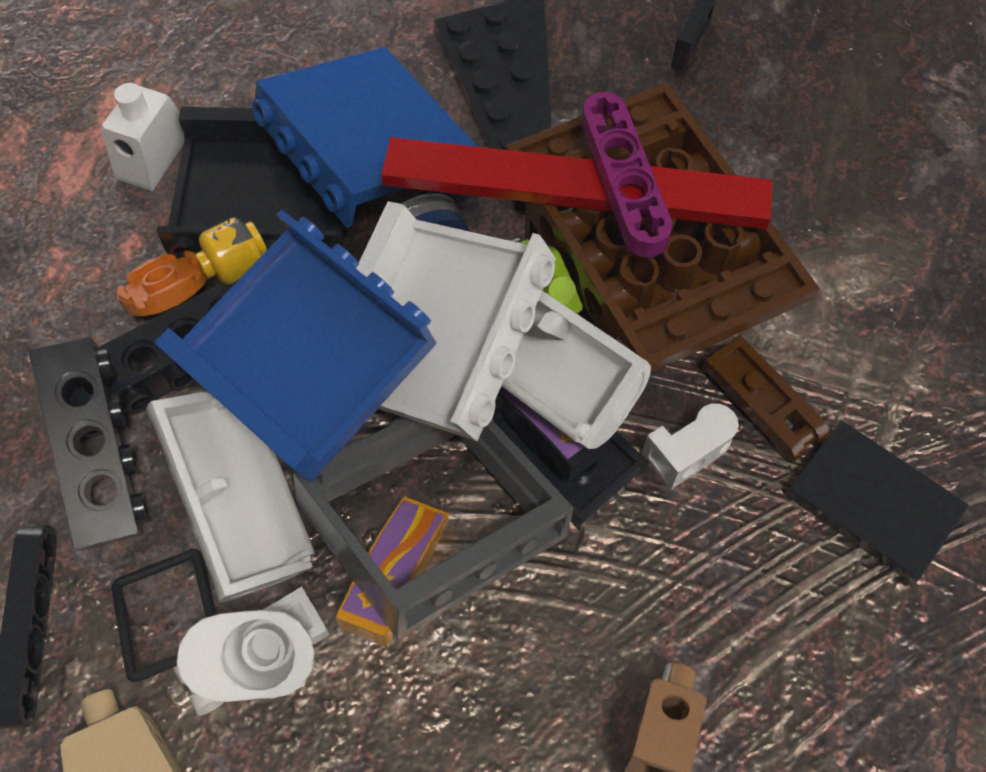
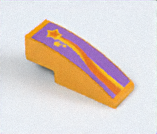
M405 496L387 520L368 552L369 556L395 589L426 572L450 517L449 513ZM353 581L335 617L340 629L388 648L394 634Z

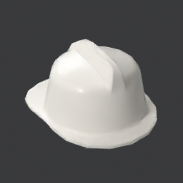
M272 610L230 612L203 618L192 626L179 644L177 665L181 679L189 689L209 701L232 702L267 699L289 695L302 686L312 671L315 651L311 636L301 622L284 612Z

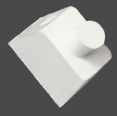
M125 83L115 90L114 97L117 104L104 121L101 131L115 179L153 192L184 144L185 136L179 122L180 112L172 99L166 94L138 86L134 83Z

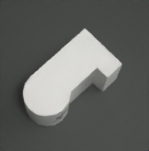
M706 405L698 412L695 421L673 435H670L664 426L648 434L641 454L650 462V465L672 490L722 456L729 449L732 438L736 435L739 427L738 418L734 411L725 405Z

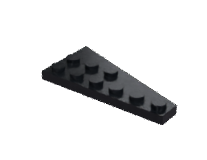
M507 0L434 19V30L487 148L506 150V145L552 128L544 0ZM511 200L514 209L526 206L524 201Z

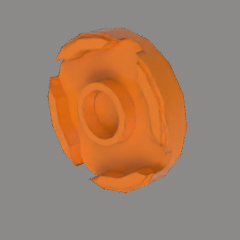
M185 251V257L178 259L172 254H164L132 270L129 273L130 275L126 277L129 284L126 287L119 285L116 291L117 299L124 311L132 316L153 315L178 306L192 297L204 286L207 280L194 254L196 253Z

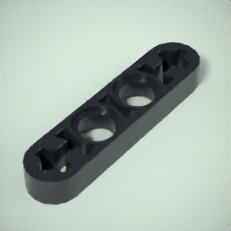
M49 525L22 526L17 530L14 539L0 634V729L29 727L36 714L56 559V537L54 530Z

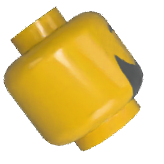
M230 218L200 234L199 244L202 251L194 255L207 279L217 276L221 283L231 285L236 283L267 251V248L251 221L245 224L239 218Z

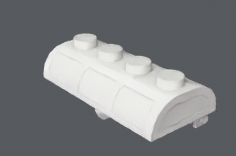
M542 291L535 307L534 322L531 328L523 334L515 353L516 359L513 371L507 379H504L501 387L575 442L581 443L588 449H594L604 444L623 423L647 385L651 366L648 361Z
M208 391L151 401L146 410L161 443L169 465L168 468L186 509L193 534L200 546L219 602H227L269 588L311 569V556L315 554V551L275 452Z

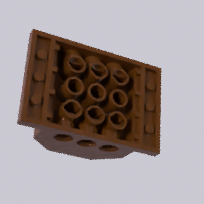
M668 82L623 99L650 166L736 175ZM598 113L605 120L606 131L610 130L611 119H607L603 113ZM582 116L506 145V150L594 160L582 129ZM619 146L608 148L605 151L607 156L615 160H624L631 156L628 150ZM526 202L524 240H530L533 233L539 234L547 246L556 248L560 253L583 305V310L577 314L648 361L651 366L650 373L812 301L816 298L820 289L771 222L767 229L671 218L672 231L667 248L655 257H642L635 255L626 246L612 211ZM641 215L642 221L639 231H646L649 237L656 236L657 232H650L646 226V215Z

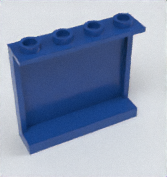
M386 47L256 81L255 101L252 102V114L259 126L265 128L275 140L280 152L289 157L299 169L304 181L313 186L323 198L328 210L334 212L346 227L352 226L356 205L404 189L401 187L384 186L382 183L381 175L390 137L478 147Z
M281 209L276 215L287 230L183 339L168 328L154 343L292 469L311 483L437 343L427 328L431 323L430 318L411 301H407L402 306L391 297L395 293L394 290L374 272H371L367 277L356 269L359 263L347 250L339 244H336L332 249L322 242L325 238L324 235L308 219L302 217L297 222Z

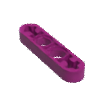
M610 92L592 94L585 100L583 105L582 129L623 240L628 249L635 255L655 257L667 248L672 231L671 217L626 104L622 98ZM598 113H603L607 119H611L610 130L606 131L605 120ZM619 146L628 150L631 156L624 160H615L607 156L605 151L608 148ZM627 184H634L640 186L646 195L639 199H630L622 195L619 189ZM646 214V226L650 232H657L656 236L649 237L646 231H639L642 221L641 215Z

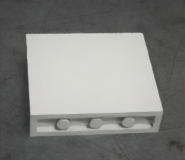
M387 202L356 269L366 277L371 272L380 276L394 290L395 293L391 297L402 306L407 301H411L430 318L431 323L427 328L437 344L378 409L478 441L483 427L490 423L494 415L495 399L502 383L513 371L516 359L515 353L523 334L531 328L534 322L535 307L542 290L551 282L554 275L556 258L539 234L533 233L528 245L416 220L403 204Z

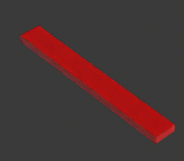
M390 137L381 175L384 186L613 212L595 161L592 159ZM650 166L671 218L761 229L768 228L771 221L772 179ZM627 184L619 189L622 195L630 199H639L646 195L640 186L634 184Z

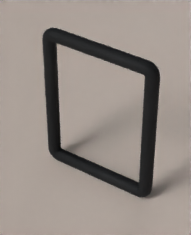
M197 549L187 550L119 577L113 582L111 591L125 673L130 682H140L178 666V654L141 670H136L122 587L192 560L205 617L216 615L202 555Z

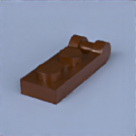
M741 335L706 359L703 369L774 443L776 451L785 461L793 463L805 454V447L810 443L818 444L829 435V427L823 418ZM790 417L798 424V429L794 432L784 423Z

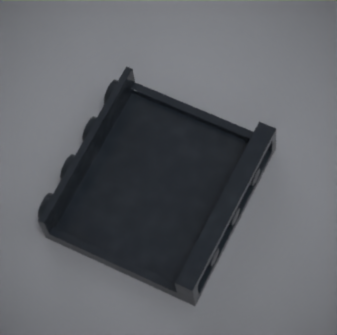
M181 106L179 122L185 139L168 226L157 227V234L166 254L182 258L185 257V251L193 253L202 251L199 244L200 234L230 218H239L245 224L251 221L268 250L287 230L276 215L281 209L297 222L302 217L308 219L324 235L325 238L322 242L332 249L336 244L343 247L345 225L334 212L328 210L323 198L313 186L304 181L299 169L289 157L280 152L275 140L265 128L257 124L252 114V108Z

